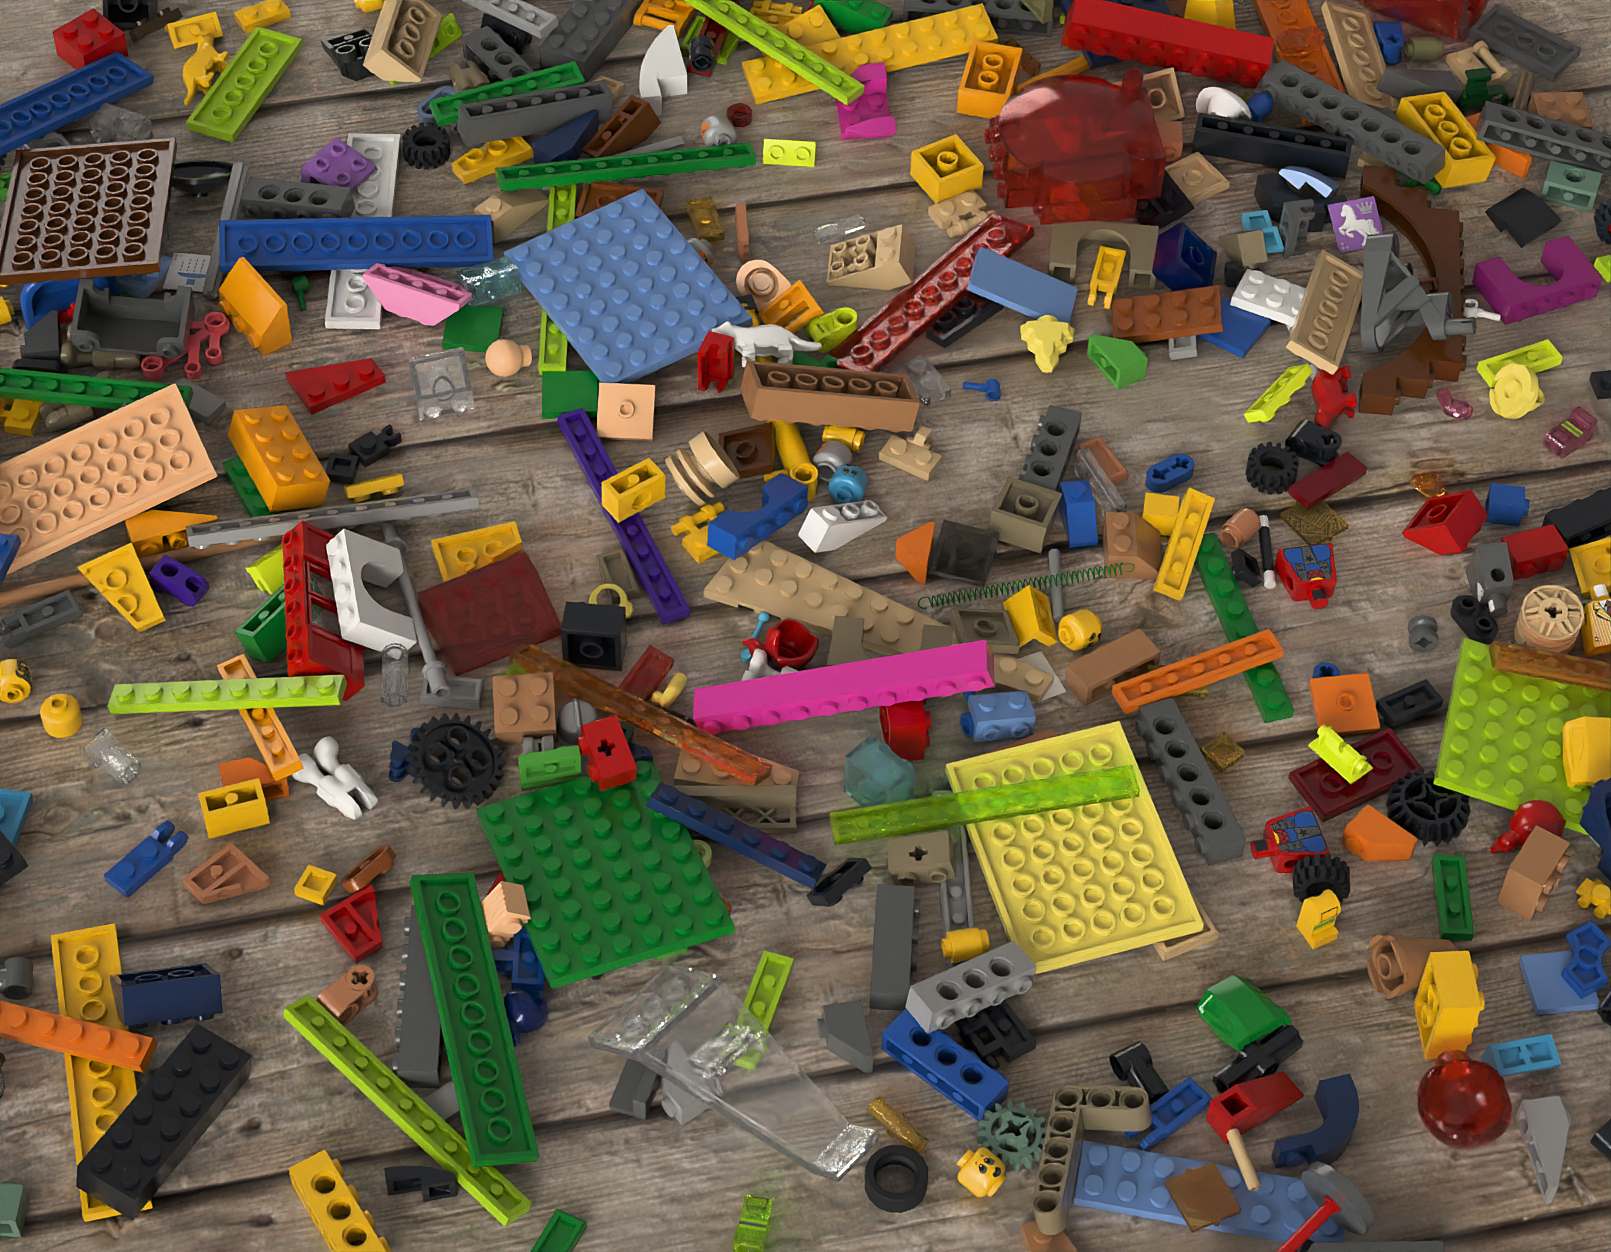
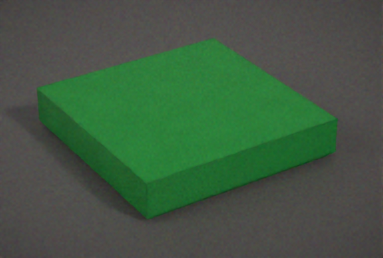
M464 305L461 309L447 317L442 349L486 352L494 341L500 339L504 307Z
M592 370L542 371V419H556L558 415L581 408L585 410L588 418H597L598 378Z

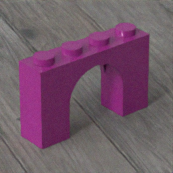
M1569 235L1545 243L1540 262L1556 281V283L1551 285L1535 286L1521 281L1513 274L1500 256L1476 264L1472 283L1493 311L1501 315L1500 320L1504 325L1520 322L1526 318L1545 314L1548 311L1567 307L1580 301L1590 300L1597 296L1602 276Z

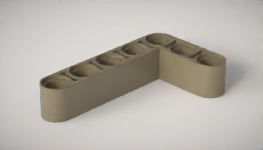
M1064 1085L1055 1091L1032 1198L1034 1216L1040 1232L1047 1235H1056L1062 1232L1067 1225L1085 1130L1138 1132L1147 1129L1153 1121L1149 1097L1145 1090L1138 1087Z

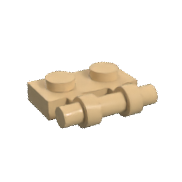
M973 189L928 208V215L941 230L947 229L950 238L957 235L964 236L969 233V230L976 227L983 228L988 226L989 222L997 219L994 210L986 212L987 204Z

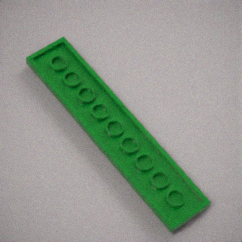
M474 872L412 875L410 887L472 1167L536 1162L539 1157V1151Z

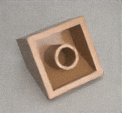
M1105 512L1102 532L1104 566L1107 565L1109 568L1112 564L1115 568L1117 563L1120 567L1121 562L1124 564L1133 563L1135 565L1134 570L1131 571L1133 569L1132 564H1122V575H1120L1119 568L1116 565L1117 576H1115L1111 566V577L1106 567V578L1157 579L1162 564L1160 531L1135 512Z

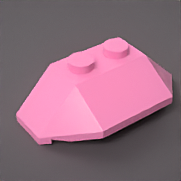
M376 263L363 273L364 281L385 310L396 313L400 317H408L420 321L424 325H436L461 309L472 299V293L468 292L462 285L413 269L396 266L385 267L384 264Z

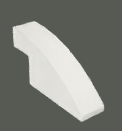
M668 25L655 38L646 52L640 70V99L649 102L656 115H662V97L687 94V72L674 25Z

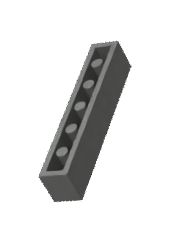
M600 80L458 105L457 131L465 145L469 146L541 132H550L593 109L597 111L598 123L608 121L612 116L613 94L605 81Z
M412 905L411 917H405L404 934L409 936L408 944H403L402 963L407 964L406 971L400 972V991H404V999H398L397 1017L402 1019L401 1027L395 1028V1047H399V1055H393L392 1072L398 1075V1078L409 1088H439L443 1033L415 905Z

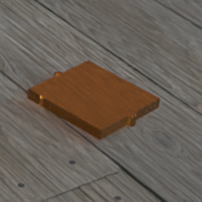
M1214 1162L1194 1170L1188 1168L1184 1174L1164 1182L1167 1191L1191 1233L1213 1224L1219 1226L1220 1221L1240 1214L1242 1211Z

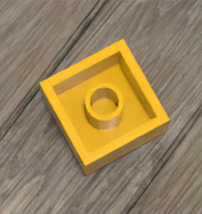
M957 134L912 151L910 175L935 204L971 189L974 191L982 189L984 165Z

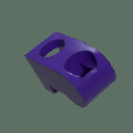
M166 554L150 571V584L153 591L159 594L164 591L190 607L195 606L210 588L204 577Z

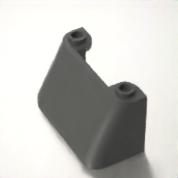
M80 278L70 332L72 343L83 352L104 351L176 358L185 351L194 320L195 305L192 287L178 286L177 293L171 296V293L165 292L164 300L111 296L109 288L104 287L103 291L98 290L94 286V279Z

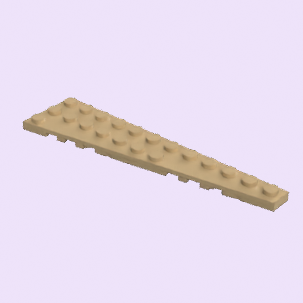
M762 540L752 547L750 551L742 554L735 560L728 558L704 589L705 598L737 608L739 605L754 609L756 614L767 612L770 615L780 617L781 621L785 619L796 620L802 625L807 626L809 631L829 635L830 637H832L835 616L865 618L862 647L888 656L919 651L924 624L949 627L766 540ZM953 629L952 645H957L959 643ZM993 653L995 687L991 688H996L1001 692L1027 690L1030 701L1040 703L1053 684L1054 676L1006 653Z

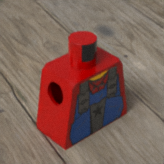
M1332 543L1278 549L1274 568L1291 599L1296 602L1309 600L1313 609L1326 607L1328 605L1327 598L1333 596L1337 581Z
M1311 806L1270 819L1266 822L1263 839L1251 841L1250 844L1253 858L1270 857L1274 870L1278 873H1293L1294 865H1297L1299 860L1304 861V857L1309 856L1311 859H1314L1315 854H1320V858H1324L1325 854L1330 855Z

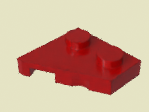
M372 884L320 914L321 923L355 964L383 948Z

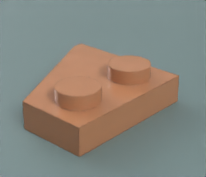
M229 843L182 879L183 886L203 905L268 888L271 885L270 877L232 843Z

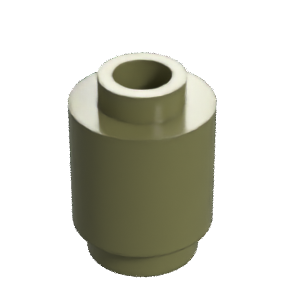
M1434 35L1409 37L1408 41L1404 43V55L1408 57L1410 62L1434 61L1443 54L1442 39Z

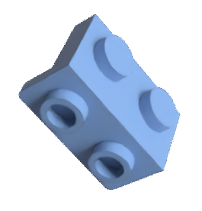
M1027 690L969 695L967 704L975 725L973 731L974 742L1021 739L1032 735L1036 715Z

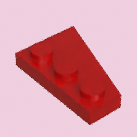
M372 358L285 372L287 382L311 415L386 383L384 373Z

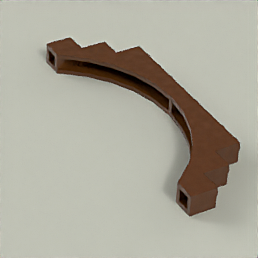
M1364 165L1360 181V199L1374 196L1378 214L1388 220L1409 240L1422 258L1429 277H1436L1438 287L1436 290L1432 281L1433 293H1452L1454 305L1452 319L1466 318V316H1461L1465 308V297L1461 296L1464 291L1465 278L1460 277L1464 270V259H1460V256L1463 254L1464 240H1460L1463 234V222L1459 221V210L1431 208V200H1427V189L1399 187L1400 180L1395 179V168ZM1426 327L1415 342L1397 357L1363 373L1359 389V413L1392 416L1394 405H1399L1401 396L1425 399L1427 388H1432L1434 380L1458 382L1460 371H1465L1467 356L1462 355V352L1465 351L1466 335H1450L1449 339L1433 340Z

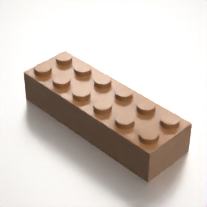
M747 360L740 387L750 417L758 421L779 420L789 424L803 422L814 426L826 424L835 425L840 428L849 426L861 427L866 430L884 429L895 433L902 431L912 432L920 405L908 376L903 374Z

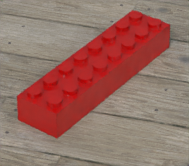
M1073 0L1065 17L1061 45L1067 46L1072 50L1090 51L1099 56L1117 57L1122 61L1140 62L1145 66H1158L1166 69L1174 67L1175 72L1190 73L1195 77H1208L1222 83L1231 82L1239 84L1244 88H1256L1270 66L1274 38L1104 0Z

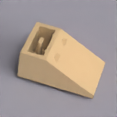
M903 224L830 245L826 283L828 286L891 290L911 284L913 282L916 245Z

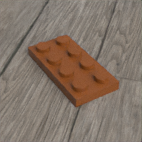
M1220 285L1112 300L1113 338L1128 340L1133 343H1142L1223 332Z

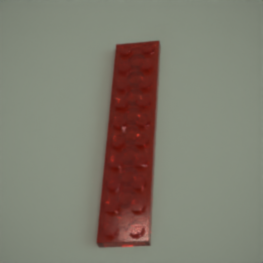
M991 213L829 352L828 355L837 359V366L835 368L870 372L882 370L971 292L966 289L975 256L980 246L1010 258L1035 236L1034 228Z

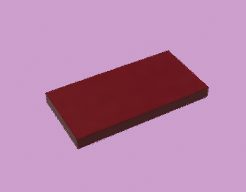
M1390 727L1350 745L1360 755H1364L1367 758L1366 762L1373 767L1370 772L1353 784L1344 779L1322 758L1290 772L1288 779L1322 822L1388 793L1398 778H1404L1408 771L1415 775L1421 769L1424 773L1425 770Z

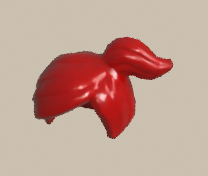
M785 619L768 629L765 644L756 638L744 639L743 644L749 648L751 656H753L754 651L758 648L766 652L767 663L773 661L780 668L788 666L797 670L806 666L813 659L819 647V638L811 635L800 622Z
M1528 801L1521 804L1511 816L1509 832L1500 835L1489 849L1494 854L1497 852L1509 853L1517 847L1522 848L1536 825L1561 838L1566 826V819L1548 801Z

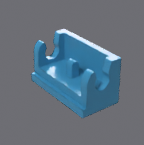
M1552 1034L1493 1044L1481 1056L1483 1065H1491L1492 1072L1489 1074V1080L1491 1081L1498 1080L1501 1077L1542 1069L1550 1070L1561 1065Z

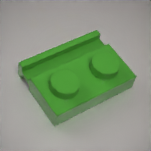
M578 745L561 746L557 749L541 752L533 751L518 755L522 791L554 786L582 778L581 754Z

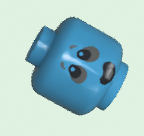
M854 464L841 465L836 469L828 485L829 494L838 504L859 502L862 500L867 489L868 477L865 471Z

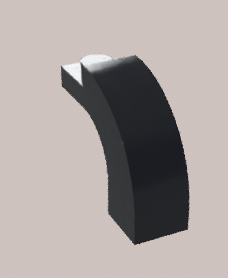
M1279 173L1258 175L1254 192L1259 207L1262 210H1268L1270 218L1279 224L1284 202L1312 199L1314 207L1311 212H1315V217L1309 220L1307 232H1322L1325 223H1332L1328 205L1348 201L1345 195L1327 198L1301 196L1288 186L1286 179Z

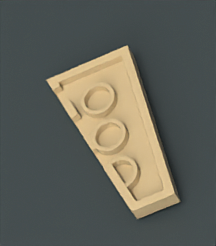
M685 730L674 775V786L796 785L797 792L800 771Z

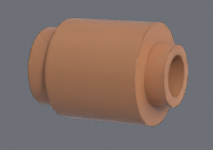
M1247 508L1239 509L1222 525L1219 534L1221 541L1232 549L1243 546L1260 530L1259 516L1253 510Z

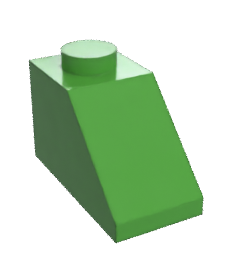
M1096 334L1089 336L1087 356L1117 389L1145 378L1148 358L1145 352L1140 350L1132 341Z

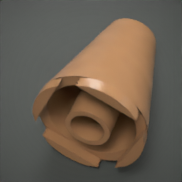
M1381 934L1373 937L1369 943L1368 950H1373L1372 958L1367 959V969L1374 988L1379 993L1384 992L1387 994L1385 997L1388 999L1396 998L1419 987L1430 952L1459 950L1450 940Z

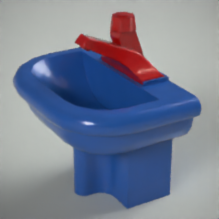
M116 276L94 278V286L98 290L103 291L104 287L109 288L111 296H120ZM80 279L25 283L20 293V306L26 329L29 330L53 310H57L60 324L71 322L73 320Z

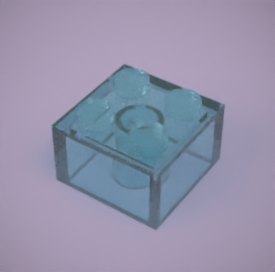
M870 735L845 756L843 792L889 827L913 806L916 770L909 761L901 759L892 752L885 742H880Z

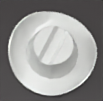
M1208 87L1203 89L1197 97L1196 110L1198 114L1200 112L1252 121L1250 109L1245 101L1227 89Z

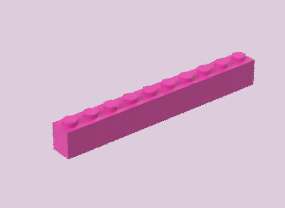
M980 640L694 689L693 720L702 735H716L720 732L745 730L749 727L761 725H775L792 720L800 721L822 715L831 716L840 712L861 711L870 707L891 706L895 703L921 701L924 698L936 696H951L954 693L966 691H981L985 688L995 687L994 656L987 640Z

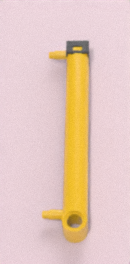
M753 295L735 297L752 317L753 325L749 327L760 326ZM772 355L755 356V361L774 363ZM767 420V423L772 422L775 427V446L784 469L764 474V481L767 483L780 473H783L808 486L807 500H813L818 490V470L811 463L797 422L789 424L779 420Z

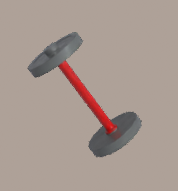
M1318 1161L1313 1162L1302 1172V1181L1305 1189L1319 1208L1276 1252H1296L1329 1217L1336 1224L1357 1235L1366 1234L1375 1224L1373 1210L1362 1193L1339 1171L1327 1164Z

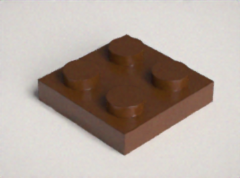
M772 422L719 433L718 443L738 470L739 479L774 472L775 427Z

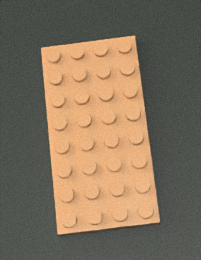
M176 383L0 464V534L19 535L22 542L6 575L218 477Z

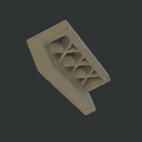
M796 785L673 786L680 792L694 799H699L722 813H727L751 827L758 828L763 833H796L797 831ZM746 813H754L759 819L755 823H746L741 817ZM776 813H790V823H777L771 817ZM686 827L689 834H700Z

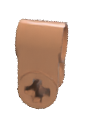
M355 965L337 981L327 986L318 995L316 1001L345 1026L361 1010L376 999L378 990L373 970L367 965Z

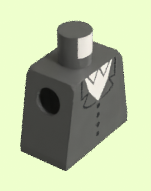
M1507 542L1478 544L1466 570L1472 595L1483 607H1489L1491 616L1505 615L1508 612L1506 603L1514 588Z

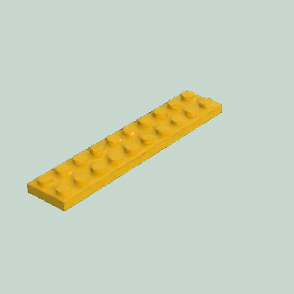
M981 3L805 46V48L850 76L859 66L871 63L884 62L886 73L969 53L973 40L998 44V37L984 5ZM769 55L741 62L744 76L756 105L820 89Z
M115 923L51 935L59 1014L130 1032L129 1027L124 1026L118 1019L110 983V975L122 974ZM64 1053L76 1164L78 1165L135 1098L138 1090L134 1070ZM79 1189L84 1222L122 1215ZM152 1198L142 1210L153 1208Z

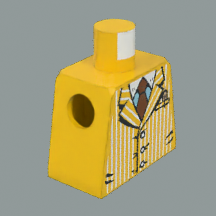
M1605 584L1596 585L1589 589L1592 602L1587 603L1583 607L1584 619L1581 625L1585 657L1611 652V598Z

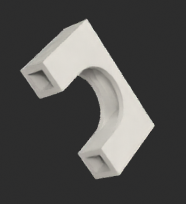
M343 529L326 545L342 639L399 658L417 642L413 618L390 611L379 605L368 594L362 580L387 588L404 572L400 549Z

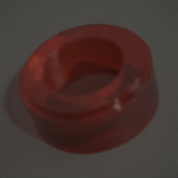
M743 103L733 104L727 109V118L734 127H745L752 121V109Z

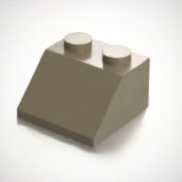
M1008 476L992 508L986 536L1041 554L1049 537L1063 493Z

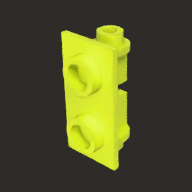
M764 138L763 164L815 166L816 141Z
M1322 725L1317 731L1319 737L1308 744L1313 751L1350 784H1353L1373 769L1366 762L1367 758L1364 755H1360L1349 744L1347 745L1334 732L1332 726Z

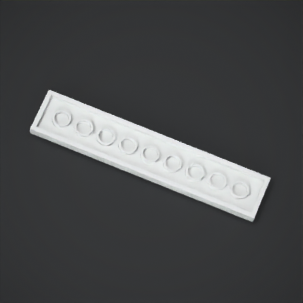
M348 133L347 145L375 164L374 172L351 192L355 204L351 218L393 217L401 147L400 134ZM368 269L331 270L325 315L326 329H381L383 306L363 279V273Z

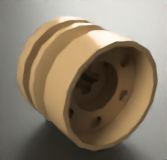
M705 430L689 441L693 452L692 455L679 448L676 451L679 460L673 455L665 459L666 465L677 486L700 507L707 503L705 494L710 498L716 496L712 482H716L720 487L726 489L740 478L738 470L729 456Z
M1543 585L1533 589L1523 601L1514 628L1515 641L1520 650L1530 658L1542 662L1556 661L1565 657L1573 649L1584 619L1583 605L1574 593L1558 585Z

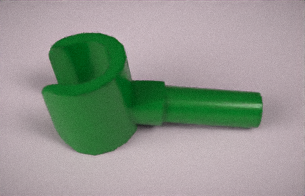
M301 275L292 279V290L298 298L300 311H306L303 292L310 288L305 275Z

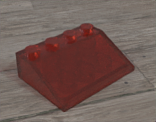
M525 551L417 592L425 624L455 676L561 636V623L541 578Z

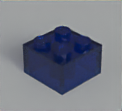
M1182 221L1158 235L1152 273L1172 291L1212 286L1217 252Z

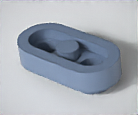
M451 86L439 87L417 106L419 122L428 125V122L433 123V125L437 124L429 107L430 100L456 94V89Z

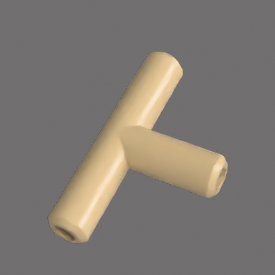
M1232 1128L1227 1131V1138L1248 1190L1252 1192L1260 1189L1261 1184L1256 1171H1261V1165L1249 1156L1239 1130Z

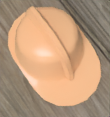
M764 260L748 261L741 266L736 277L738 291L742 296L753 295L758 312L792 286L773 265Z

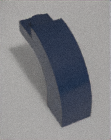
M1350 1074L1319 1081L1314 1098L1321 1112L1323 1124L1312 1132L1276 1140L1271 1156L1276 1168L1283 1166L1296 1167L1305 1161L1309 1165L1316 1161L1330 1165L1344 1153L1352 1138L1359 1115L1358 1093Z

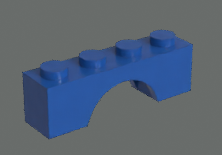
M780 473L763 485L761 509L751 512L726 510L710 521L707 546L733 560L737 559L762 540L767 539L779 528L784 527L796 516L804 513L808 506V486Z

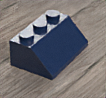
M207 963L110 975L118 1019L124 1026H128L129 1029L147 1028L149 1026L148 1023L159 1021L163 1025L181 1023V1018L194 1017V1020L199 1021L209 1020L213 1018V1014L223 1013L220 974Z

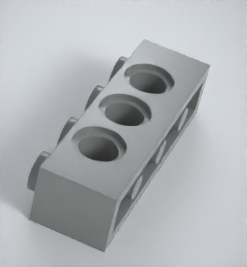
M1012 941L911 985L905 1007L927 1034L938 1029H945L955 1021L964 1017H972L984 1008L991 1005H999L1013 995L1023 994L1028 991L1033 984L1036 965L1015 941Z

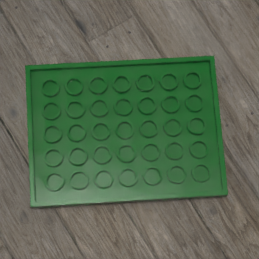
M652 759L635 762L637 767L635 781L600 791L597 781L592 782L588 775L476 808L478 820L505 882L523 885L531 916V919L524 923V927L551 989L735 933L734 923L686 826L646 807L650 795L660 782L664 783Z

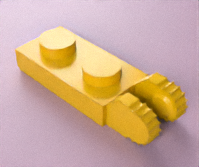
M1100 246L1090 281L1088 305L1094 306L1097 299V291L1107 292L1103 303L1104 308L1110 309L1125 262V250Z

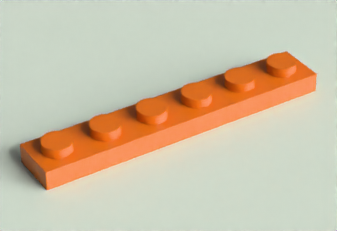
M1267 629L1112 685L1111 693L1126 715L1139 710V706L1178 696L1282 658L1284 649L1271 630Z
M0 1001L1 1038L144 1073L158 1045L152 1037Z

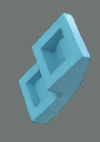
M1268 210L1242 213L1240 220L1244 231L1263 230L1267 254L1284 250L1277 226L1273 227Z

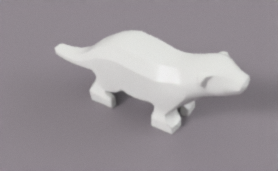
M727 321L719 327L712 329V332L734 337V348L743 356L742 367L746 366L747 360L755 361V356L770 355L780 358L778 363L792 364L794 351H815L822 348L821 343L802 340L789 330L774 324L740 327L732 325Z

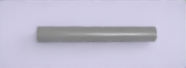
M1051 549L1048 552L1050 576L1054 575L1056 580L1057 573L1061 578L1060 551L1058 549ZM1058 575L1057 587L1053 576L1051 587L1054 623H1059L1062 617H1064L1063 591Z

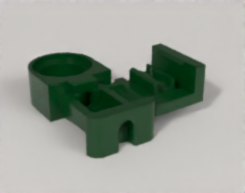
M1488 68L1465 70L1468 78L1465 91L1462 89L1463 91L1456 102V106L1462 114L1466 110L1483 108L1486 101L1503 106L1508 105L1510 97L1504 86H1486L1487 82L1491 80ZM1502 95L1498 100L1491 101L1493 97Z

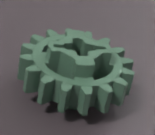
M1011 1100L1007 1102V1108H1002L997 1103L994 1107V1113L986 1110L984 1120L979 1121L977 1143L982 1144L981 1147L988 1148L1002 1160L1006 1168L1008 1164L1013 1165L1014 1171L1018 1172L1020 1164H1024L1025 1167L1030 1169L1032 1168L1033 1159L1038 1162L1041 1159L1047 1128H1044L1046 1119L1045 1117L1036 1118L1037 1109L1035 1107L1029 1112L1026 1111L1025 1102H1021L1018 1108L1013 1106ZM997 1125L998 1129L995 1130L994 1135H991L993 1128ZM1034 1136V1137H1035V1141H1034V1143L1029 1147V1146H1028V1143L1031 1142V1138Z

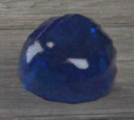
M531 987L514 988L504 996L503 1001L515 1047L520 1044V1034L536 1031L544 1026L548 1018V1003L540 991Z

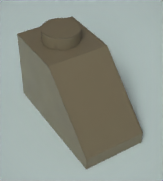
M1262 229L1218 236L1219 242L1230 261H1238L1239 267L1243 266L1244 271L1247 268L1251 270L1260 268L1259 263L1268 261Z

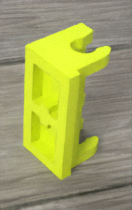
M282 543L245 568L262 592L267 590L269 594H274L284 584Z

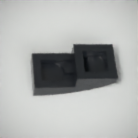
M424 1166L384 1168L388 1196L422 1190L424 1202L457 1196L453 1173Z

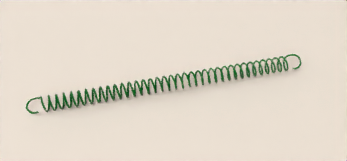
M1121 562L1120 567H1119V565L1116 563V564H1115V568H1114V566L1111 564L1109 568H1108L1107 565H1105V566H1104V570H1103L1102 567H1101V569H1102V571H1103L1104 578H1106V575H1105V568H1106V567H1107V569H1108L1109 576L1111 577V566L1113 567L1115 576H1117V575H1116V565H1117L1118 568H1119L1120 575H1122V571H1121V566H1122V564H1123V565L1132 564V565H1133V569H1132L1131 571L1134 570L1135 565H1134L1133 563H1126V564H1124L1123 562ZM1094 567L1093 571H1092L1091 568H1089V569H1088V573H1087V571H1086L1085 569H1083V572H1081L1080 570H1078V571H1077V574H1076L1075 571H1073V572L1075 573V576H1076V579H1077V582H1078V583H1079V578H1078L1079 572H1080L1081 577H1082V580H1083V582H1084V570H1085V572H1086V574H1087L1088 581L1090 580V579H1089V570H1091L1092 575H1093V579L1095 580V569H1096V571H1097V573H1098V577H1099V579H1100V567H1099V572H1098V569H1097L1096 567ZM1067 572L1066 576H1065L1064 573H1062V574H1061V578H1060V575L1057 573V574H1056V580H1055L1054 575H1051V576H1050V579H1049V577L1046 575V576H1045V581H1044L1043 577L1041 576V577H1040V580H1038V579L1035 577L1034 582H1033V580L1030 578V579H1029V584H1028V582H1027L1026 579H1024L1023 584H1022V582L1019 580V581H1018V586H1017V583H1016L1015 581H1013V585H1011V583L1008 582L1007 587H1006L1005 583H1003V584H1004V586H1005L1007 595H1009V588H1008V587H1009V584H1010V586H1011L1012 593L1014 594V583L1016 584L1017 590H1018V592H1019V582L1021 583L1022 588H1025V581H1026L1027 586H1028V585H1030V580L1032 581V584H1033V587H1034V588H1036V586H1035V580H1037L1038 585H1039V588L1041 589V578H1042V580H1043V582H1044L1045 588H1047V587H1046V577H1047L1048 580H1049L1050 587H1052V576H1053V578H1054L1055 585H1056V587H1057V575H1058V577H1059V579H1060L1061 585H1063L1062 575H1064L1065 580H1066V584L1068 585V573H1069V575H1070V578H1071V581H1072V584H1073V572H1072V576H1071V574H1070L1069 572ZM997 584L996 588L994 585H992L991 590L988 586H986V593L983 587L980 588V592L978 588H975V594L972 589H970L969 593L965 589L964 595L960 590L959 598L955 591L953 593V597L950 592L948 593V599L945 593H943L942 598L938 594L937 600L933 595L932 603L928 596L922 597L918 601V606L922 609H926L927 607H921L919 605V602L923 598H928L931 607L933 608V597L935 599L937 607H939L938 597H940L942 606H944V595L947 600V604L949 605V594L952 598L953 604H955V594L960 604V592L962 594L964 602H966L965 592H967L969 601L971 602V590L976 601V589L979 593L980 599H982V589L984 591L985 598L987 599V587L989 589L991 598L993 597L992 587H994L996 596L998 597L999 586L1001 594L1003 596V584L1002 589L999 584Z

